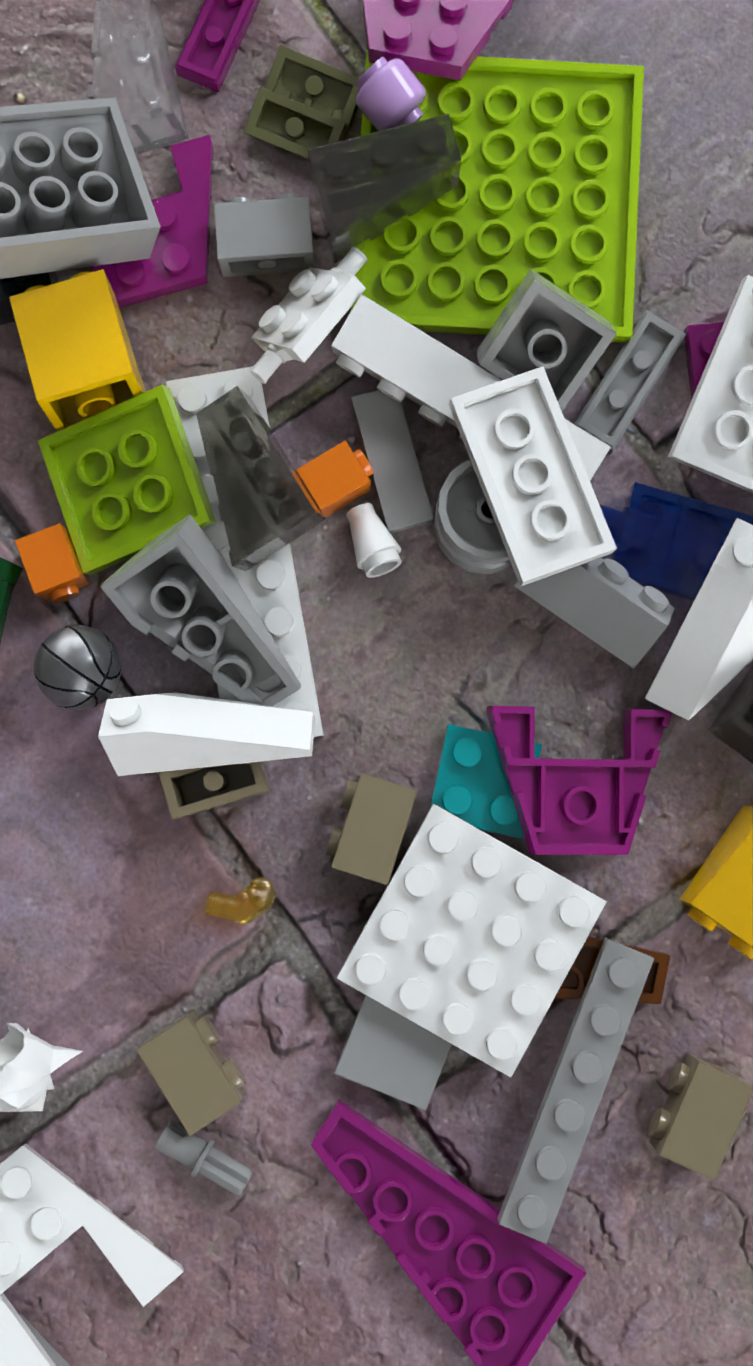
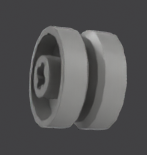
M467 459L449 473L440 490L433 521V530L438 546L453 564L468 572L492 574L512 567L495 521L493 517L487 518L482 514L483 512L492 513L471 460Z

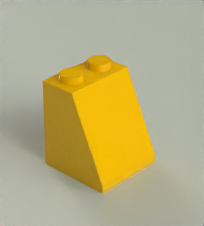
M104 269L95 272H81L72 276L71 279L47 286H33L25 290L24 293L9 297L36 400L57 432L146 392L115 294Z
M743 805L679 900L691 907L687 914L688 917L710 932H713L716 926L732 936L727 944L753 961V806Z

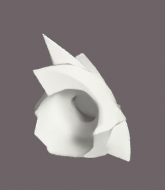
M7 1023L9 1032L0 1040V1112L43 1111L47 1090L54 1089L50 1074L83 1051L53 1046L31 1034L29 1028L25 1031L17 1023Z

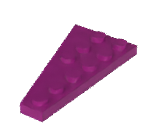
M338 1099L312 1138V1148L345 1192L351 1195L368 1218L369 1224L378 1236L381 1235L396 1255V1260L443 1323H447L462 1343L465 1352L476 1366H528L587 1273L584 1267L548 1242L543 1243L499 1225L497 1219L500 1212L499 1208Z

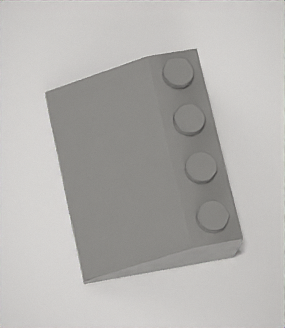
M116 97L0 107V279L150 259L161 226Z

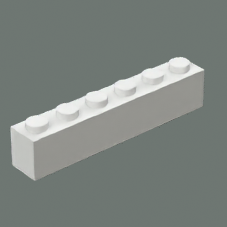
M362 294L331 345L333 353L339 356L336 363L340 367L359 378L364 371L380 381L377 388L381 392L398 402H402L406 396L421 406L418 414L439 427H442L445 421L458 428L449 407L451 398L502 381ZM565 419L590 481L611 447Z

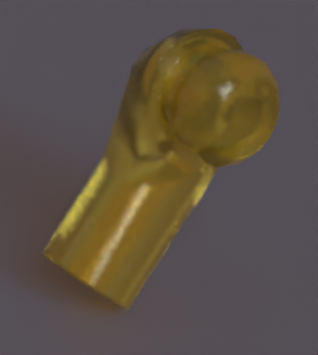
M256 878L236 896L210 891L205 915L242 924L251 923L271 908L276 896L273 884L265 878Z

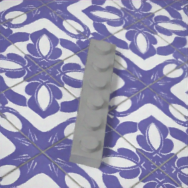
M604 938L497 1217L499 1225L547 1243L653 964L654 957Z

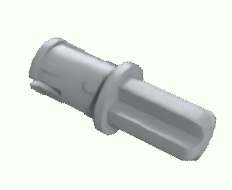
M173 1120L166 1126L155 1146V1150L183 1164V1166L192 1170L191 1176L194 1178L200 1173L235 1195H240L244 1191L252 1175L249 1168L215 1149L216 1141L211 1139L207 1142L194 1134L189 1136L186 1129Z

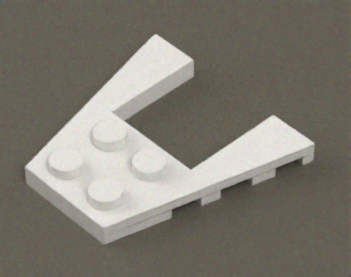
M26 1143L0 1163V1366H56L3 1292L81 1226L86 1229L143 1307L184 1272V1268L176 1260L173 1261L155 1247L154 1243L139 1231L132 1229L111 1212L112 1210L97 1199L95 1200L74 1184L75 1182Z

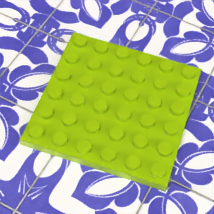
M366 50L365 72L373 65V63H369L368 50ZM477 56L461 80L412 71L426 90L424 101L419 106L424 115L405 134H402L398 128L388 134H381L362 113L354 247L359 249L367 258V262L355 274L357 279L366 288L362 295L421 331L487 335L529 270L532 269L607 319L617 333L611 342L626 343V341L632 339L644 66ZM356 300L355 303L351 306L350 312L352 311V309H353L354 305L356 304L357 300Z

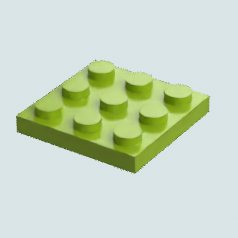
M164 385L155 387L38 440L83 574L92 575L131 559L149 542L189 514L201 529L217 523L170 388Z

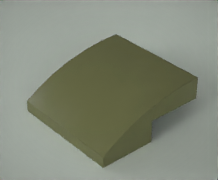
M280 45L265 88L259 87L244 133L330 169L358 109L356 96L359 89L355 84L360 77Z

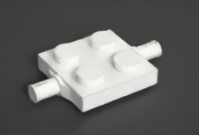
M352 247L336 268L333 267L331 270L309 267V269L300 272L289 285L290 291L279 305L271 307L263 314L259 321V329L251 337L263 351H266L253 368L250 369L251 374L256 379L266 384L267 380L281 363L290 360L305 363L365 291L366 288L355 276L367 262L366 256L359 249Z

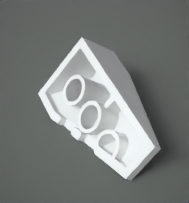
M739 518L734 522L645 697L646 700L688 721L753 660V525Z
M177 692L107 699L98 738L118 776L312 756L315 716L313 712Z

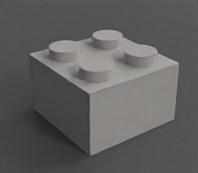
M530 269L476 352L479 365L502 380L543 366L560 409L563 411L617 333L607 319Z

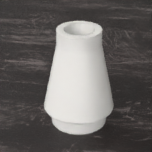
M365 503L349 510L346 517L350 524L357 567L364 570L369 578L379 577L396 569L402 562L399 556L402 549L376 514L373 505Z

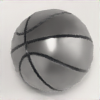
M83 625L66 626L54 631L43 640L35 656L34 674L39 689L52 703L67 709L84 710L105 702L112 695L120 680L121 662L116 646L103 632Z

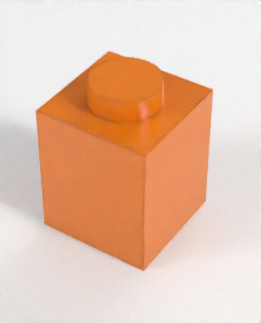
M346 440L296 469L299 483L322 520L371 491L369 476L374 474L373 469L360 449L353 452Z
M61 523L14 540L33 592L43 600H52L54 604L62 603L80 595L79 588L90 585L87 574L82 572L69 531Z

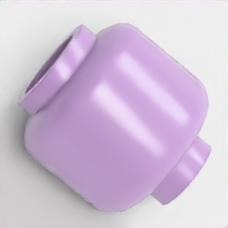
M381 57L367 69L355 84L359 89L356 96L358 108L381 134H388L396 128L402 134H405L424 115L419 106L424 101L426 95L425 87L401 59L396 58L387 61L384 57Z

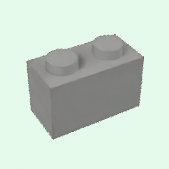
M280 194L272 200L252 201L246 197H235L227 200L225 203L214 204L217 256L223 277L302 272L309 269V267L315 268L309 197L299 198L294 194Z

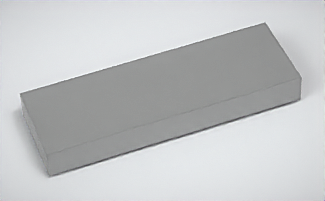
M646 310L633 330L632 339L626 341L574 425L609 445L611 448L608 453L611 454L686 334Z
M380 390L351 397L365 454L374 472L372 479L386 528L393 534L433 523L434 517L402 403L392 399Z

